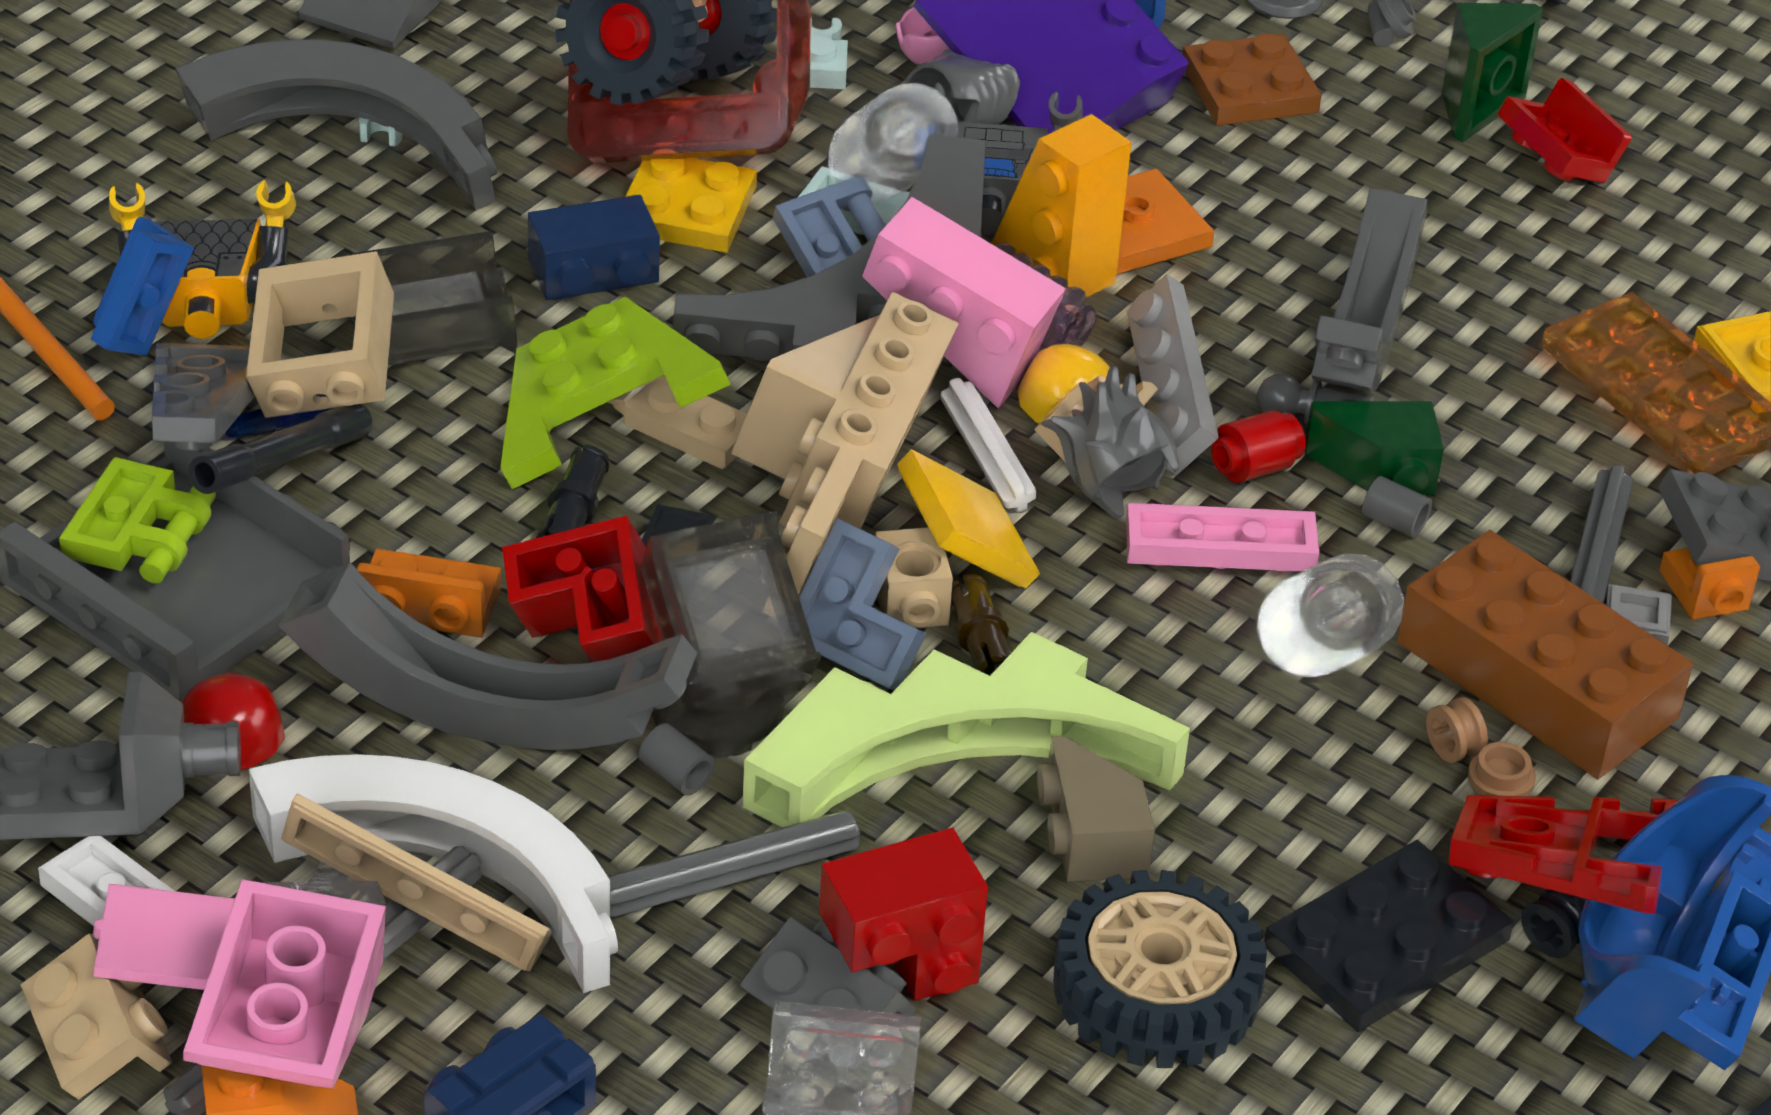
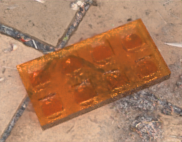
M1630 292L1544 329L1541 347L1694 475L1698 472L1715 474L1771 448V402L1634 292Z

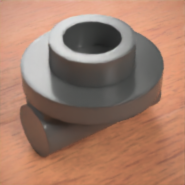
M1374 0L1369 4L1368 14L1375 45L1387 47L1393 43L1395 36L1399 35L1406 39L1414 33L1412 22L1416 20V13L1408 0Z

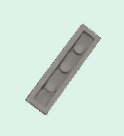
M1166 274L1150 290L1143 291L1135 299L1131 308L1127 310L1141 381L1152 382L1158 388L1146 403L1147 409L1164 422L1173 436L1177 449L1179 470L1174 473L1169 462L1166 469L1178 475L1219 437L1184 285Z

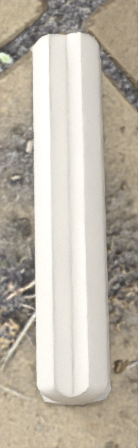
M961 378L950 380L949 387L941 391V401L1004 508H1014L1016 512L1027 510V504L1036 499V489L973 383L969 381L963 382Z

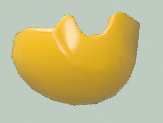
M1054 344L1038 352L1027 369L1017 391L1020 407L1039 424L1069 390L1079 385L1080 382L1087 384L1097 376L1107 377L1110 367L1098 354L1083 347L1072 344Z

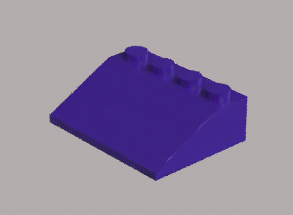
M916 0L913 6L954 53L991 63L1010 64L1014 67L1020 80L1016 103L1008 115L1016 126L1048 128V134L1054 131L1049 117V100L1056 91L1059 92L1057 110L1059 113H1072L1077 106V96L1080 95L1083 105V118L1092 114L1112 129L1117 130L1166 105L1189 65L1184 56L1134 0Z

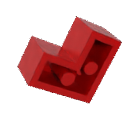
M627 515L502 547L509 604L532 638L578 627L580 645L591 662L609 660L662 641L649 553Z
M953 827L821 864L819 914L852 973L877 965L893 963L900 977L907 982L905 986L914 1001L941 993H953L965 986L979 983L988 885Z

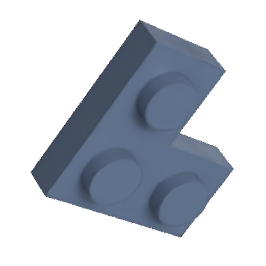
M837 518L781 636L894 691L904 681L927 634L872 607L900 548Z

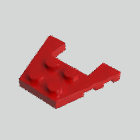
M1468 795L1451 837L1449 865L1465 868L1468 873L1479 877H1501L1642 913L1655 914L1660 893L1662 866L1592 858L1598 836L1631 840L1648 823L1677 803V800L1651 798L1650 811L1620 810L1621 801L1619 798L1594 797L1590 810H1567L1555 808V799L1550 796Z

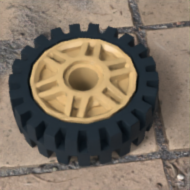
M1148 870L1132 871L1130 884L1128 885L1120 874L1106 878L1104 890L1096 884L1092 885L1084 891L1082 901L1075 899L1068 907L1066 918L1062 919L1055 950L1053 982H1055L1054 994L1057 1005L1062 1004V1016L1069 1026L1078 1023V1036L1088 1044L1101 1036L1100 1052L1114 1058L1121 1048L1128 1049L1127 1063L1143 1066L1146 1054L1156 1055L1157 1068H1173L1175 1056L1180 1054L1186 1067L1201 1064L1204 1050L1213 1059L1226 1053L1229 1042L1236 1046L1245 1037L1247 1026L1252 1027L1257 1016L1264 988L1267 957L1265 941H1261L1262 930L1257 921L1248 922L1249 910L1240 901L1228 906L1229 892L1217 885L1208 894L1204 893V879L1190 875L1185 885L1176 884L1175 871L1161 870L1159 882L1150 880Z

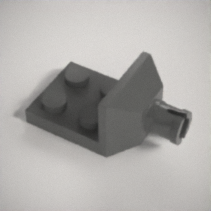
M1669 469L1658 489L1695 564L1703 565L1753 556L1760 565L1757 579L1771 582V491L1757 485H1751L1747 488L1723 482L1717 477L1704 472H1698L1694 475Z
M128 672L119 730V746H115L108 741L97 740L85 742L77 747L45 748L40 744L23 743L14 745L7 750H0V840L141 834L184 797L186 778H195L197 775H241L239 721L195 725L193 722L184 723L183 704L143 672Z

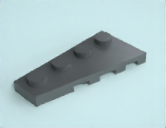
M156 343L152 403L153 441L174 442V447L181 450H202L211 447L213 443H217L255 397L246 377L250 346Z

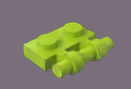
M114 457L59 537L61 552L72 560L118 571L124 569L132 555L144 557L145 560L139 568L140 575L150 583H161L168 572L177 570L188 553L186 543L191 535L199 534L208 523L212 513L210 506L216 498V493L203 494L196 490L194 486H192L189 492L175 490L173 470ZM156 518L170 521L165 529L152 527Z

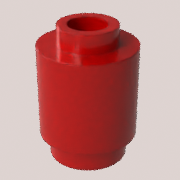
M1269 410L1220 425L1217 428L1219 438L1211 445V457L1220 473L1224 474L1234 483H1242L1290 468L1295 460L1301 458L1304 454L1306 446L1305 434L1300 422L1293 414Z

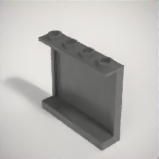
M164 441L165 457L151 466L173 470L175 490L189 492L193 486L189 478L190 463L194 458L214 450L211 448L181 450L174 447V442ZM252 475L246 481L215 492L216 498L210 506L211 518L199 534L191 535L186 543L188 553L177 570L168 572L161 583H150L140 575L139 568L145 560L144 557L132 555L124 569L118 571L72 560L63 554L60 549L59 537L73 517L40 538L16 522L0 531V574L2 583L132 671L143 672L177 700L181 701L198 682L226 672L283 632L278 625L301 582L350 562L349 535L344 533L336 524L326 522L298 504L290 495L277 491ZM156 518L152 527L165 529L170 521Z

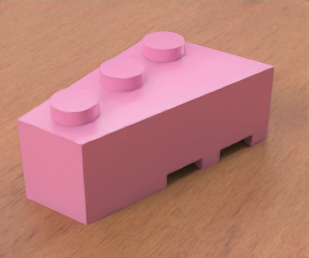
M913 197L908 200L878 234L862 275L887 301L891 293L894 292L909 300L920 302L928 309L958 322V327L944 357L998 409L1022 381L1032 360L1037 355L1066 288Z

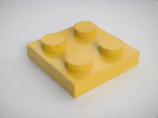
M647 150L625 197L642 196L661 241L728 253L756 189L757 170L736 166L729 162H713L681 156L675 152Z

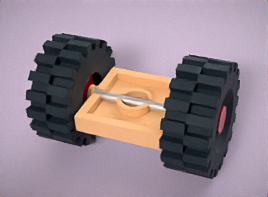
M571 0V3L558 6L556 18L566 20V27L555 30L556 42L567 41L569 52L560 54L564 66L575 63L579 70L572 78L579 86L592 82L594 85L589 94L595 98L602 99L611 96L610 104L623 105L632 102V105L672 93L678 90L677 86L688 83L690 79L698 81L708 77V80L752 66L751 62L760 60L768 52L763 45L775 41L779 31L769 26L770 23L782 20V8L772 7V0Z

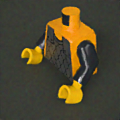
M263 180L258 185L256 196L264 216H266L265 226H261L260 219L154 221L194 247L162 320V324L168 327L184 326L185 331L190 336L206 339L216 335L220 325H242L249 321L256 298L259 269L286 265L289 229L283 228V221L288 219L296 208V200L288 182L285 184V197L278 203L268 202L269 187L266 180ZM135 183L137 203L130 207H124L116 201L115 186H112L109 191L110 214L116 222L122 225V231L117 233L120 256L136 219L143 217L145 214V192L138 183Z

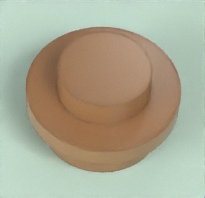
M1494 742L1484 746L1471 760L1468 770V781L1473 790L1479 795L1529 796L1534 789L1536 773L1529 754L1521 747L1508 742Z

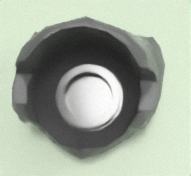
M944 50L940 56L919 64L907 76L903 84L914 85L917 83V97L924 104L934 103L936 83L943 87L945 93L944 101L938 117L935 118V126L941 127V121L999 125L1006 120L1016 103L1020 80L1016 69L1010 64L976 60L954 53L952 50ZM908 107L905 108L906 115L911 120H916L909 113Z

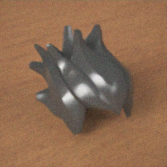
M1111 366L1105 382H1098L1096 392L1085 382L1079 383L1083 398V412L1074 409L1072 410V416H1052L1051 419L1043 421L1042 426L1054 431L1059 437L1067 469L1075 484L1099 507L1115 519H1118L1124 515L1121 491H1140L1149 488L1158 490L1159 481L1167 468L1168 462L1174 473L1179 470L1180 466L1172 434L1164 422L1150 410L1146 409L1138 398L1135 375L1132 373L1127 374L1121 390L1118 368Z

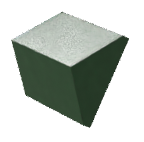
M1529 3L1457 4L1442 88L1443 100L1455 139L1463 143L1499 117L1497 113L1507 96L1520 99L1526 98L1543 12L1542 7Z

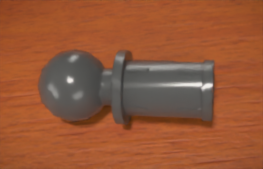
M1274 374L1266 378L1259 387L1257 402L1262 412L1276 410L1280 413L1288 412L1294 416L1298 413L1305 414L1304 425L1307 427L1311 401H1374V396L1322 387V382L1317 380L1313 381L1310 391L1303 390L1296 378L1287 374Z

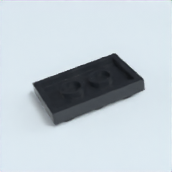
M1417 839L1266 927L1264 941L1266 949L1359 1033L1508 942L1511 937L1514 921Z

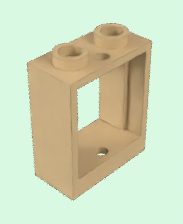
M377 251L259 269L246 377L265 418L385 400L394 292ZM356 316L353 350L281 360L284 327ZM315 394H324L326 396L318 397Z

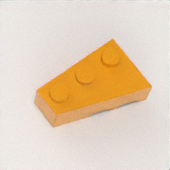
M1092 114L1038 139L991 243L1066 288L1059 304L1064 309L1116 283L1132 142Z

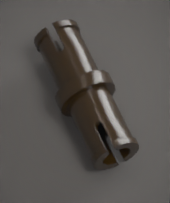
M967 574L963 576L968 590L967 595L964 596L957 579L952 583L951 604L954 606L959 620L956 626V634L960 646L970 653L975 669L991 676L996 668L1011 654L1006 642L1009 628L1004 614L994 608L987 581L982 576Z

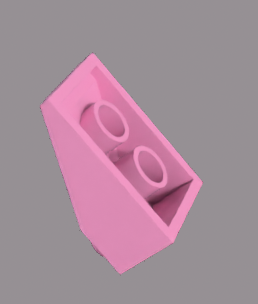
M242 879L183 1051V1061L333 1089L366 1019L383 963L386 906Z

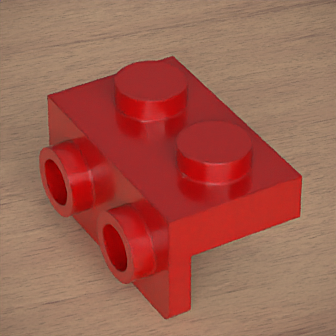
M1560 78L1545 103L1507 96L1497 113L1513 129L1511 137L1517 143L1527 149L1536 151L1545 159L1543 167L1549 173L1568 182H1571L1575 177L1605 183L1631 141V134L1569 79Z

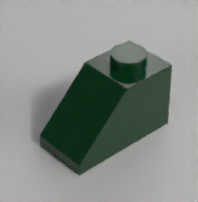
M1311 401L1305 437V455L1366 491L1369 490L1372 483L1379 476H1382L1422 495H1435L1444 447L1432 401Z

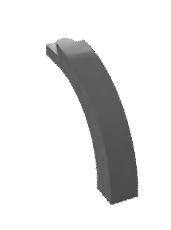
M320 39L280 40L231 48L176 68L186 104L211 141L240 128L286 116L330 114L354 118L360 117L386 127H393L395 131L408 136L423 146L448 171L475 210L496 201L491 177L497 174V170L488 152L480 115L448 83L427 69L400 56L348 42Z
M1369 188L1355 249L1333 318L1320 316L1315 337L1317 353L1311 374L1313 380L1373 393L1377 390L1391 353L1409 289L1427 216V199Z
M350 562L302 581L278 625L304 652L328 672L384 707L421 724L453 735L526 749H584L615 744L643 736L654 707L656 709L668 707L684 693L687 686L686 680L698 653L684 635L680 634L629 654L609 660L582 664H542L489 654L454 641L416 621L379 593Z

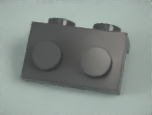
M791 916L740 984L751 996L854 1069L895 1013L909 1021L917 1010L900 993L907 982L887 966L877 965L852 973L823 922L819 921L811 931Z

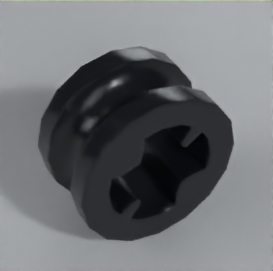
M1549 889L1545 890L1538 900L1531 902L1522 912L1521 923L1529 941L1539 951L1550 957L1561 958L1567 956L1576 947V944L1580 943L1579 921L1584 902L1577 896Z

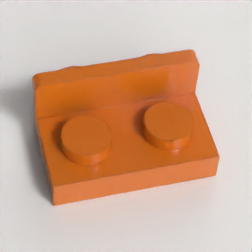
M377 548L370 564L359 563L356 568L379 593L421 624L435 631L480 638L484 636L502 587L501 567Z

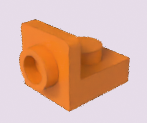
M1683 548L1663 552L1659 571L1691 620L1749 610L1760 565L1753 556L1698 565L1695 564L1689 549Z

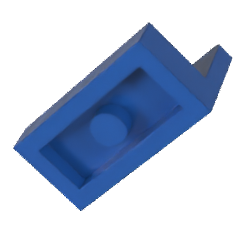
M138 217L94 315L93 323L96 327L91 340L106 350L147 356L194 247L151 219Z

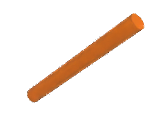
M0 277V313L96 420L101 421L110 417L115 409L113 401Z

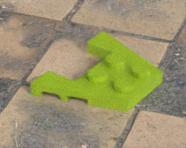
M623 297L610 304L596 306L585 316L565 326L540 333L531 342L516 349L500 466L511 489L517 488L562 466L550 435V430L661 376H665L681 409L731 385L720 361L627 297Z

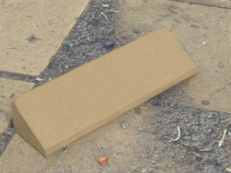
M297 793L293 798L281 837L284 842L524 971H531L551 937L552 932L549 928Z

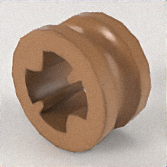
M1459 697L1451 700L1448 706L1437 705L1427 712V734L1435 752L1442 760L1448 763H1455L1461 761L1466 754L1477 755L1487 745L1488 733L1484 718L1478 707L1470 699Z

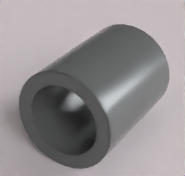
M1379 476L1372 483L1365 496L1362 515L1411 538H1415L1422 531L1432 509V499Z
M668 723L655 727L645 737L639 750L640 761L684 795H692L699 791L708 782L714 771V758Z

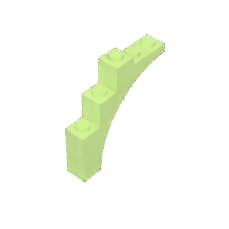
M1033 632L1017 646L991 676L933 649L891 694L834 667L744 759L743 808L780 827H786L819 818L833 806L868 786L918 767L971 757L1023 755L1049 758L1051 736H1066L1134 776L1171 790L1184 773L1190 728L1086 679L1087 657Z

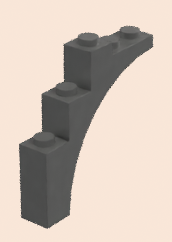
M928 134L922 168L902 207L913 197L981 238L986 140ZM878 234L848 258L819 273L771 289L728 295L676 294L673 330L708 354L741 356L757 361H769L772 358L881 314L887 300L862 277Z

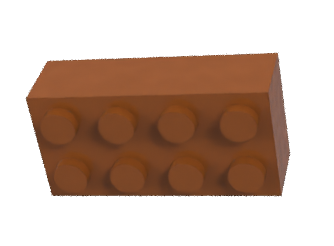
M1488 530L1407 586L1397 643L1597 780L1679 719L1694 663L1492 530Z

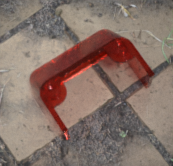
M777 0V59L766 63L758 71L753 83V93L660 98L632 105V102L623 105L610 104L611 96L597 99L589 94L594 85L592 82L579 86L572 78L579 70L575 63L568 65L567 133L572 148L586 160L594 163L761 155L778 151L790 139L810 93L811 5L806 0Z

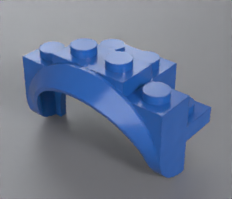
M1718 775L1705 778L1693 785L1677 803L1648 823L1615 855L1612 860L1662 866L1655 914H1648L1586 899L1579 921V940L1584 971L1580 984L1586 990L1574 1017L1576 1022L1632 1058L1637 1057L1663 1031L1723 1070H1726L1740 1057L1771 973V834L1759 827L1771 815L1770 786L1746 777L1734 775ZM1725 870L1721 883L1710 893L1715 883Z

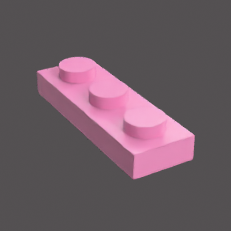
M1128 503L1127 563L1155 566L1213 567L1218 569L1276 570L1281 572L1317 571L1319 544L1315 512Z

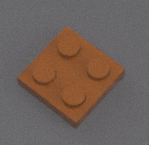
M1260 34L1253 38L1228 41L1211 40L1204 44L1183 46L1182 55L1189 62L1185 72L1216 126L1319 113L1322 94L1285 34Z

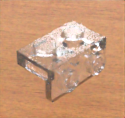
M775 1001L772 1016L768 1077L763 1097L762 1112L766 1115H911L922 1017Z

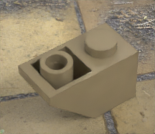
M1051 736L1048 764L1038 765L1037 791L1040 804L1051 805L1052 813L1048 815L1047 823L1049 849L1052 855L1061 854L1067 882L1106 880V878L1120 874L1123 879L1131 878L1132 871L1148 870L1149 874L1155 829L1143 780L1066 736Z

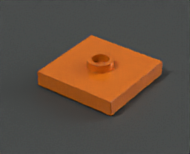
M1157 168L1128 176L1117 274L1213 246L1214 230Z

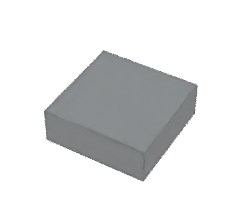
M1608 584L1604 604L1666 645L1668 644L1672 594Z

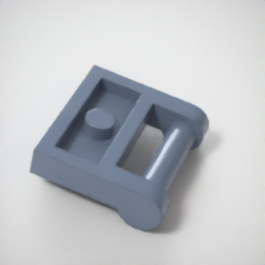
M852 177L776 205L773 220L806 277L813 276L848 258L862 247L841 209L851 211L868 242L886 226L870 200L873 192L864 177Z

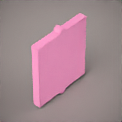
M109 883L103 919L96 920L94 923L93 936L99 942L93 977L204 990L235 899Z

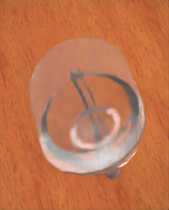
M901 83L881 93L847 118L835 131L828 149L829 169L835 182L839 183L856 176L864 177L873 192L870 199L872 202L886 201L903 193L914 185L922 168L928 134L958 137L957 116L950 101L937 89L922 83Z
M1345 553L1326 559L1281 582L1264 598L1258 610L1256 631L1263 651L1276 666L1295 676L1316 678L1333 673L1376 651L1390 640L1403 618L1404 597L1398 580L1384 564L1367 555Z

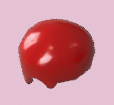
M231 672L219 673L198 682L180 701L183 704L184 723L193 722L195 725L239 721L241 770L252 768L272 757L285 739L283 723L275 697L268 686L256 678Z

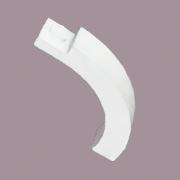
M359 754L316 756L286 760L249 769L253 818L274 863L308 855L281 839L291 802L297 793L404 851L441 858L455 846H464L470 853H475L481 861L479 867L483 875L514 893L551 930V935L557 942L583 993L610 985V955L618 951L617 936L610 919V879L594 855L572 831L552 814L526 797L494 781L464 770L428 761L394 756Z

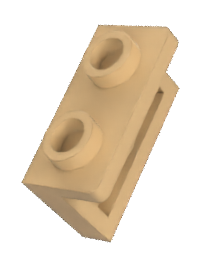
M87 934L21 984L61 1088L78 1100L137 1056L159 1072L172 1063L162 1039L168 1033L167 1026L159 1012L145 999L140 988L143 983L93 977L99 940L91 934Z

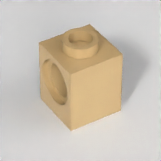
M929 527L877 531L876 537L900 548L877 595L881 612L914 628L948 626L953 577L946 552L938 546Z

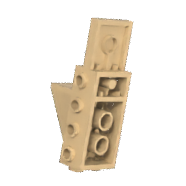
M892 292L880 315L770 360L731 454L785 479L779 495L789 501L779 524L785 526L780 541H782V545L790 549L788 553L777 549L761 584L772 589L762 611L763 614L784 624L786 623L837 518L861 529L921 408L958 327V322L928 309L920 302L909 300Z

